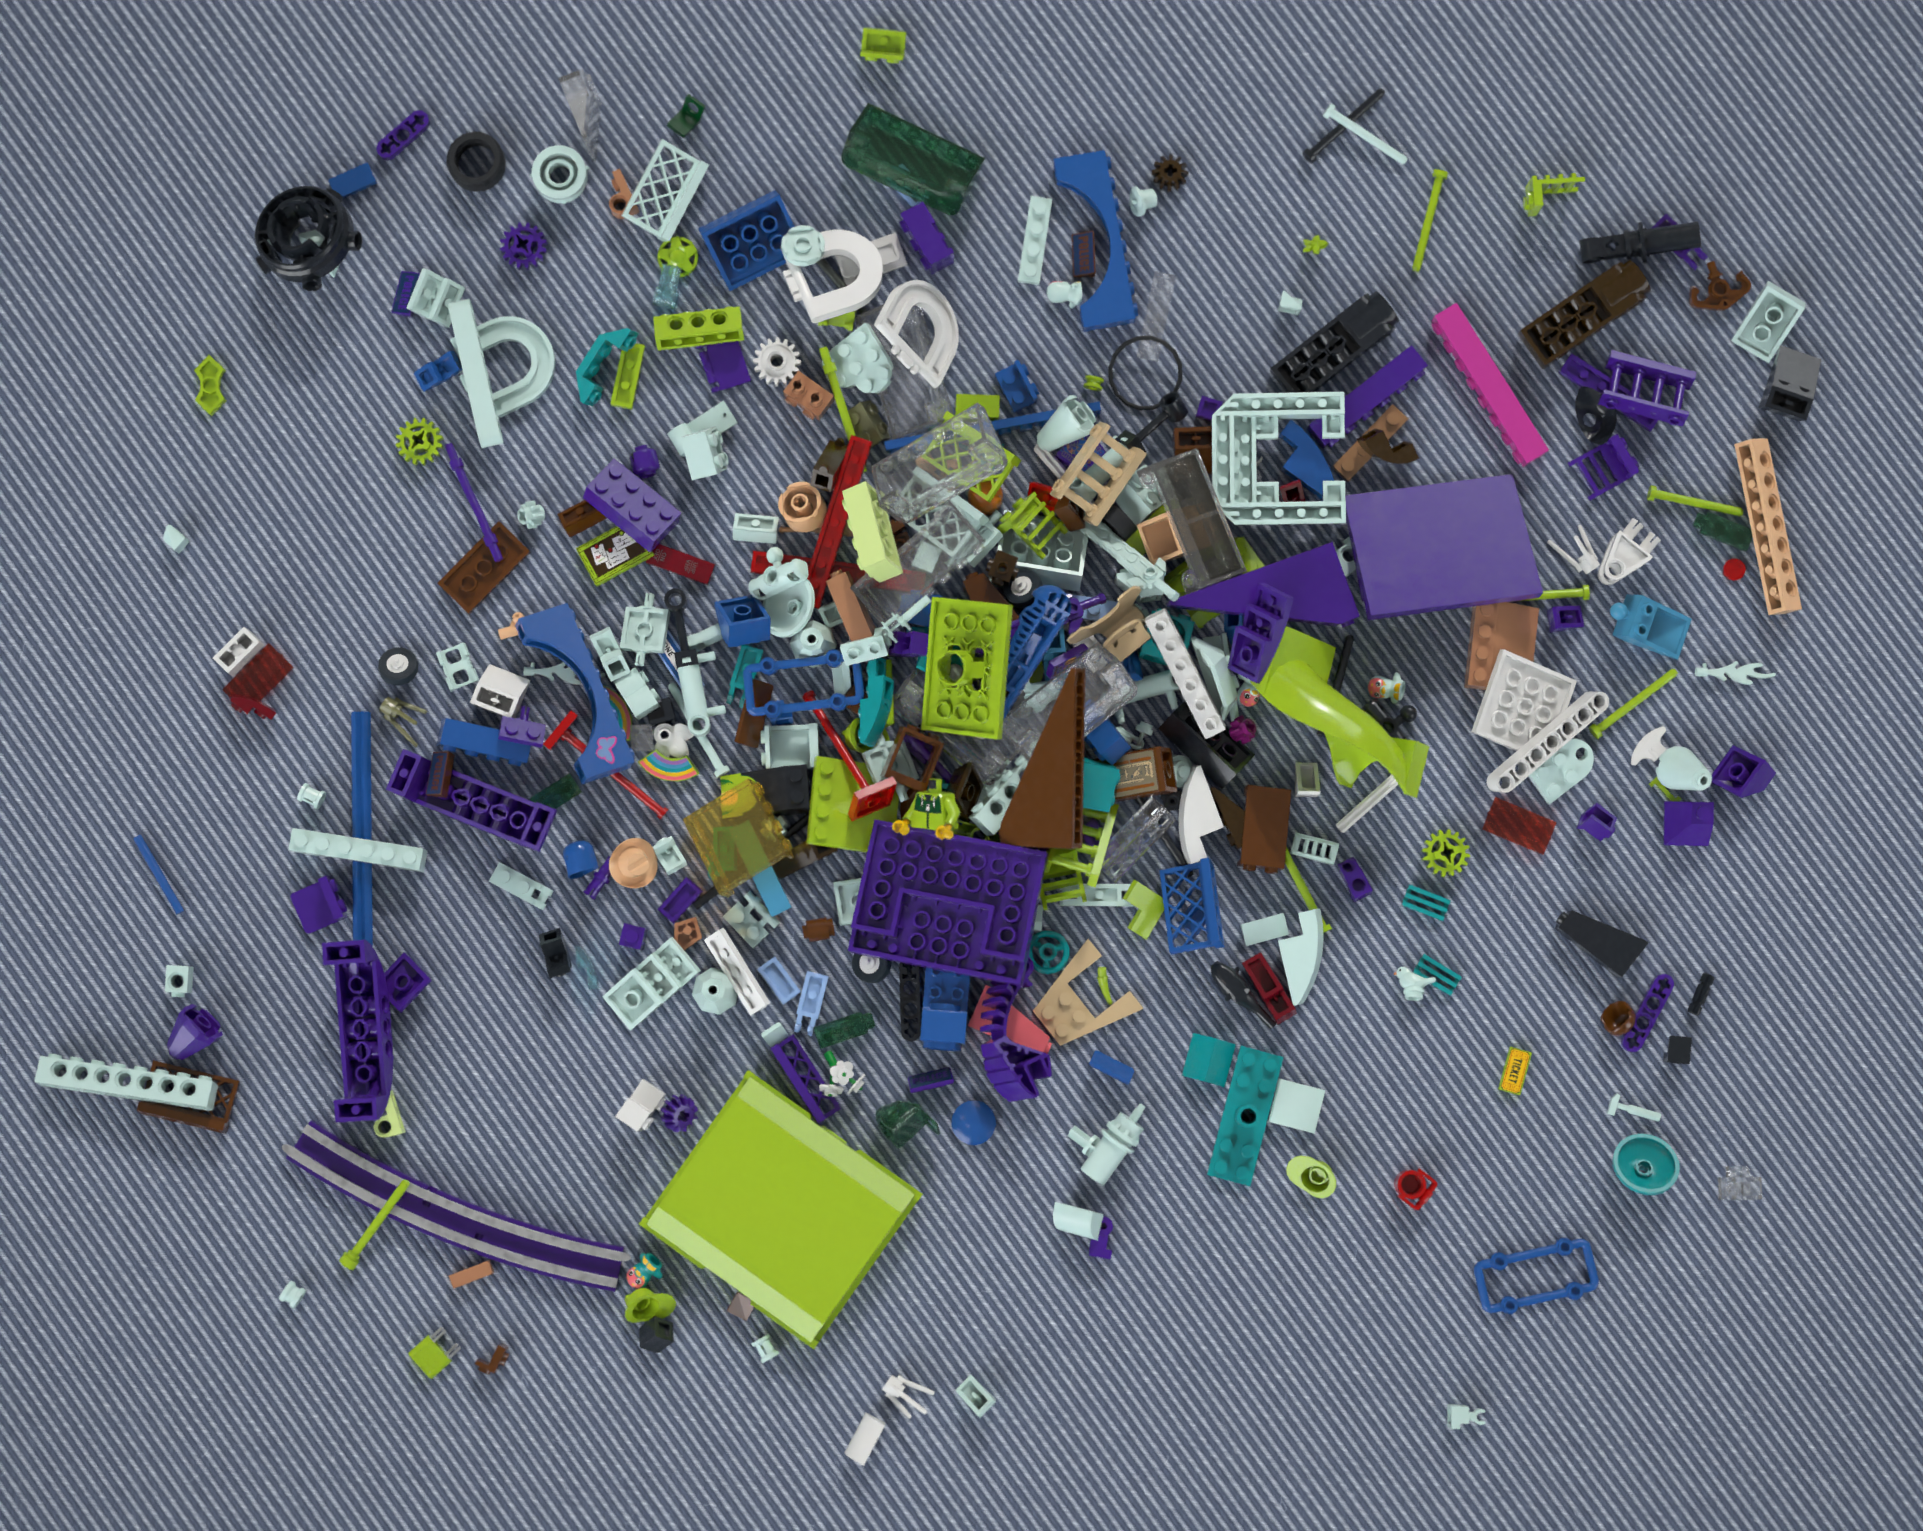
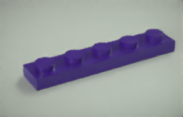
M1572 353L1558 372L1580 387H1589L1600 393H1603L1604 390L1609 391L1611 378ZM1619 384L1617 393L1630 396L1631 391ZM1617 410L1649 432L1652 431L1658 422L1656 419Z

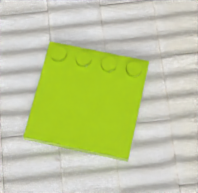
M822 756L814 757L806 844L867 853L874 820L891 823L897 821L899 797L896 790L890 806L851 821L848 812L853 794L861 790L842 759ZM855 762L869 786L873 785L866 764Z

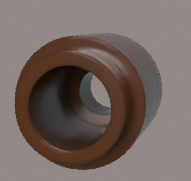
M823 917L806 920V925L802 926L804 939L809 938V942L830 939V936H835L832 918L827 919Z

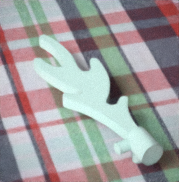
M1737 661L1718 669L1708 670L1707 663H1702V668H1695V676L1707 677L1711 675L1726 681L1725 673L1732 680L1745 685L1753 683L1746 676L1765 679L1774 677L1776 673L1761 674L1754 672L1753 669L1762 667V663L1747 664L1736 669Z
M564 662L542 669H535V663H531V667H524L523 676H535L536 674L554 681L552 673H555L565 682L574 685L581 684L579 680L574 678L577 675L570 667L564 668L566 666ZM601 673V678L605 677V673Z

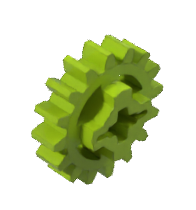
M414 418L413 424L406 421L407 427H400L399 429L402 434L396 435V438L400 440L399 443L395 444L397 448L401 449L398 452L399 455H406L404 459L406 462L413 459L412 462L415 466H417L418 461H421L422 465L425 466L428 459L433 463V456H440L437 450L444 448L439 443V441L444 440V437L437 435L441 430L439 427L434 428L435 424L432 421L427 424L425 418H422L421 422ZM421 428L420 431H412L414 429ZM431 434L433 435V438H434V443H433V445L430 444ZM406 438L409 439L410 442L408 450L406 448ZM417 439H422L424 443L421 445L417 444L415 441ZM427 452L424 455L418 456L419 453Z
M1447 829L1445 834H1443L1442 830H1438V836L1433 833L1430 834L1431 841H1424L1428 847L1421 849V852L1426 853L1422 861L1428 860L1429 862L1426 868L1433 867L1432 874L1434 875L1440 871L1441 877H1445L1446 872L1449 873L1450 877L1454 876V870L1458 873L1462 872L1460 866H1467L1468 863L1464 859L1470 857V854L1465 853V850L1470 848V846L1463 845L1466 838L1459 839V832L1451 835L1450 829ZM1448 839L1454 841L1458 846L1451 845ZM1438 841V848L1435 852L1431 853L1433 845ZM1444 847L1445 850H1450L1451 854L1448 855V859L1446 856L1441 855V852L1444 851ZM1456 854H1460L1458 862L1454 865ZM1434 860L1442 862L1444 867L1437 865Z

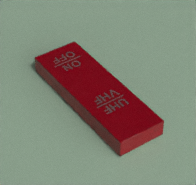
M658 544L652 551L654 556L646 560L647 564L705 585L709 584L715 568L714 563Z

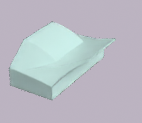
M843 662L841 666L832 668L834 694L841 693L846 696L852 687L850 668Z

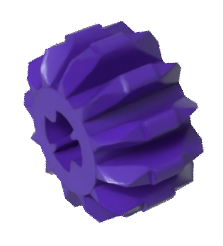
M680 1094L678 1097L672 1095L671 1101L665 1100L666 1107L660 1108L661 1112L664 1113L660 1116L664 1126L676 1133L680 1130L687 1132L688 1125L694 1127L692 1121L698 1119L695 1113L699 1110L694 1105V1100L687 1098L683 1094Z

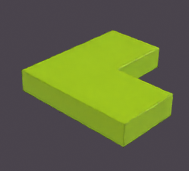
M1133 880L1122 898L1138 908L1127 928L1147 940L1164 911L1163 898L1140 882Z

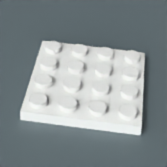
M1500 649L1471 732L1517 751L1568 708L1577 681L1505 649Z

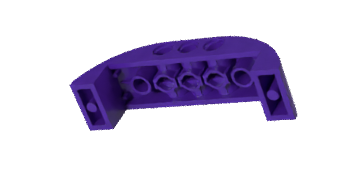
M402 750L385 790L536 852L541 851L558 810L538 802H532L452 770L447 798L426 796L431 761L408 750Z
M367 940L322 943L323 965H334L344 1087V1098L334 1100L335 1123L379 1120L387 1107L393 1078L390 1003L384 970L375 949Z

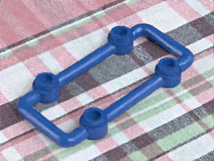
M835 649L829 650L823 656L775 661L771 657L763 658L760 663L750 664L743 671L747 711L753 716L766 715L770 719H777L782 713L832 708L838 712L843 711L849 705L859 704L860 699L864 698L861 662L852 665L855 696L845 697L841 693H836L830 699L782 705L776 701H769L764 707H755L752 673L762 672L765 675L771 676L779 669L822 664L837 668L844 662L842 653Z
M1559 1238L1553 1245L1508 1255L1495 1252L1489 1259L1477 1262L1474 1267L1481 1305L1488 1313L1502 1311L1506 1314H1513L1519 1307L1564 1297L1577 1300L1582 1297L1583 1293L1595 1290L1599 1284L1591 1245L1585 1239L1570 1241L1567 1238ZM1573 1249H1583L1590 1283L1580 1284L1572 1281L1567 1283L1563 1289L1518 1299L1505 1296L1500 1300V1303L1490 1304L1483 1269L1492 1267L1495 1270H1503L1509 1263L1554 1253L1567 1256L1571 1254Z

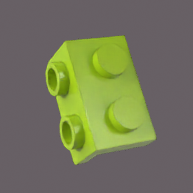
M863 27L860 56L865 57L867 61H878V58L886 59L887 63L894 64L899 63V60L903 61L907 31Z

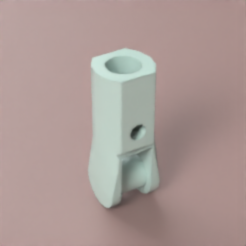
M719 623L688 636L689 650L696 649L698 653L705 647L722 640L723 637L721 636Z

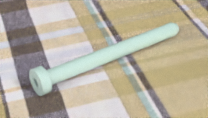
M1330 103L1323 117L1326 119L1331 117L1399 163H1406L1408 159L1405 155L1334 109L1335 105Z

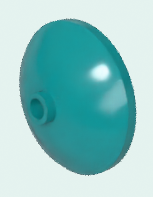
M1650 1134L1630 1135L1620 1141L1613 1153L1612 1163L1616 1176L1627 1188L1644 1195L1664 1193L1675 1184L1679 1176L1680 1164L1675 1151L1668 1143Z

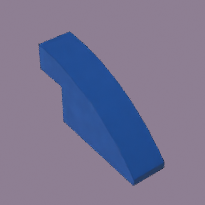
M1290 420L1280 433L1279 438L1293 447L1295 451L1284 464L1281 471L1294 481L1300 479L1302 487L1323 501V481H1334L1330 467L1311 437L1294 421Z

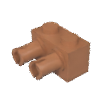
M800 371L796 373L783 391L786 397L785 401L793 407L797 405L803 409L802 413L811 420L816 418L820 421L835 400L834 395Z

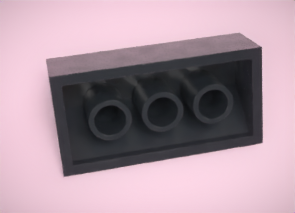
M1186 700L1158 728L1182 753L1189 757L1196 765H1201L1203 772L1221 789L1255 756L1240 740L1236 742L1231 738L1229 729L1226 726L1224 731L1205 739Z

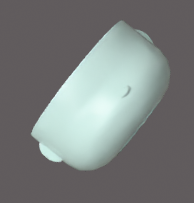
M555 145L544 149L537 155L533 162L530 178H533L538 192L545 199L555 203L566 204L583 193L588 180L587 171L590 168L585 165L582 157L574 149L563 145ZM559 167H566L570 170V176L566 182L559 184L550 179L552 171Z

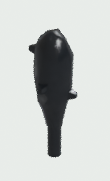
M1218 961L1211 965V976L1225 995L1226 1001L1233 1000L1236 1004L1253 1012L1269 1029H1272L1277 1024L1260 1006L1250 986L1239 974L1238 967L1232 968Z

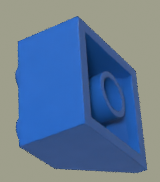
M749 595L714 602L721 636L728 647H738L740 645L770 640L771 618L759 599Z

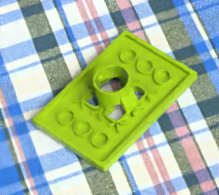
M932 597L921 730L997 740L1002 739L1013 605ZM954 645L959 646L961 650H952V648ZM977 648H981L984 651L983 662L974 661ZM953 654L961 657L964 666L963 675L957 682H953L950 677ZM973 678H982L980 690L973 689Z

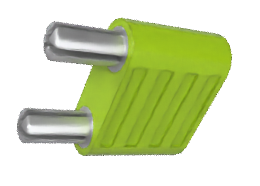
M440 1327L431 1336L427 1335L408 1352L413 1361L430 1379H433L452 1362L451 1358L461 1349L459 1346L453 1351L459 1345L457 1343L447 1352L440 1347L436 1341L446 1333L443 1327Z

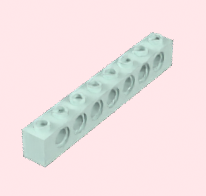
M49 1053L48 1057L40 1056L34 1082L41 1086L213 1111L218 1084L213 1082L212 1078L199 1075L198 1079L190 1078V1074L177 1072L176 1076L169 1075V1071L156 1069L155 1072H148L147 1068L140 1066L128 1069L126 1065L120 1063H113L112 1066L104 1065L105 1062L99 1060H91V1063L83 1062V1059L78 1057H70L69 1060L62 1059L61 1055ZM66 1067V1073L59 1077V1071ZM88 1070L87 1077L81 1080V1073ZM109 1073L108 1081L102 1083L103 1075ZM130 1076V1083L127 1086H123L124 1079ZM152 1079V1086L149 1089H145V1083ZM174 1083L173 1090L166 1092L167 1085ZM191 1086H195L194 1094L188 1096V1089Z

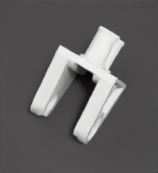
M1632 518L1623 531L1620 530L1610 539L1598 570L1600 582L1605 585L1615 584L1650 561L1653 557L1650 555L1651 551L1661 541L1659 537L1654 538L1650 543L1655 534L1649 532L1640 545L1635 543L1633 539L1643 528V525L1639 523L1633 529L1638 520ZM1609 568L1615 571V575L1610 573ZM1604 573H1605V575H1606L1609 579H1611V580L1605 579Z

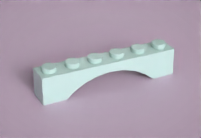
M292 828L288 849L295 853L354 860L423 873L428 852L418 847Z

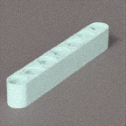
M466 299L449 303V313L481 448L503 444L501 428L471 301Z

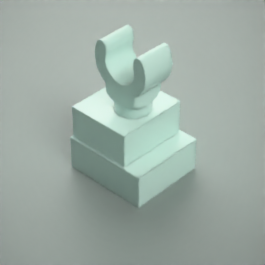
M1447 1404V1427L1450 1429H1460V1424H1469V1421L1484 1425L1486 1422L1483 1420L1478 1421L1477 1415L1486 1411L1478 1408L1473 1412H1469V1407L1466 1405Z

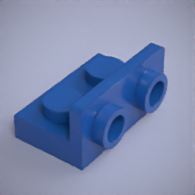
M1016 360L1013 365L994 374L1013 413L1037 402L1039 391L1035 383L1030 384L1027 378L1030 374L1024 363L1020 364L1019 360Z

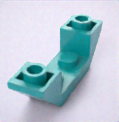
M625 328L600 334L576 370L580 402L593 407L600 400L604 388L591 380V378L599 372L600 364L611 353L612 345L628 352L636 344L638 332Z

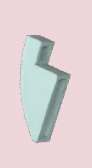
M1320 908L1298 913L1303 935L1278 941L1293 1006L1304 1003L1319 971L1324 940Z

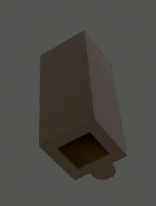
M837 438L836 441L829 440L813 468L810 486L828 492L833 490L848 446L844 444L842 438Z

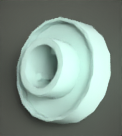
M1172 755L1177 787H1183L1190 775L1192 763L1185 756Z

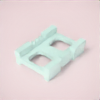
M463 642L436 652L439 663L443 666L444 673L447 676L446 682L450 692L479 681L477 672L473 668L470 657H468L470 654L466 643ZM458 649L461 660L449 664L446 653ZM465 669L469 680L459 685L456 684L453 674Z

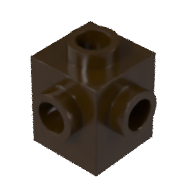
M997 550L995 558H990L986 567L991 583L1003 587L1004 584L1009 586L1010 580L1015 581L1019 571L1018 568H1015L1018 557ZM1004 568L1006 571L1001 572L999 569Z

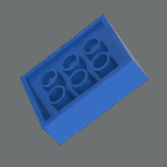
M774 190L698 228V231L728 290L732 291L787 263L781 251L782 238L788 233V230L795 226L780 195Z

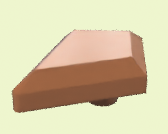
M696 917L677 922L674 925V939L684 951L702 939Z

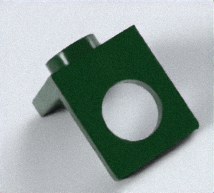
M688 94L682 109L667 123V127L682 138H685L700 123L706 106ZM689 103L695 104L698 108V112L693 111L690 108Z

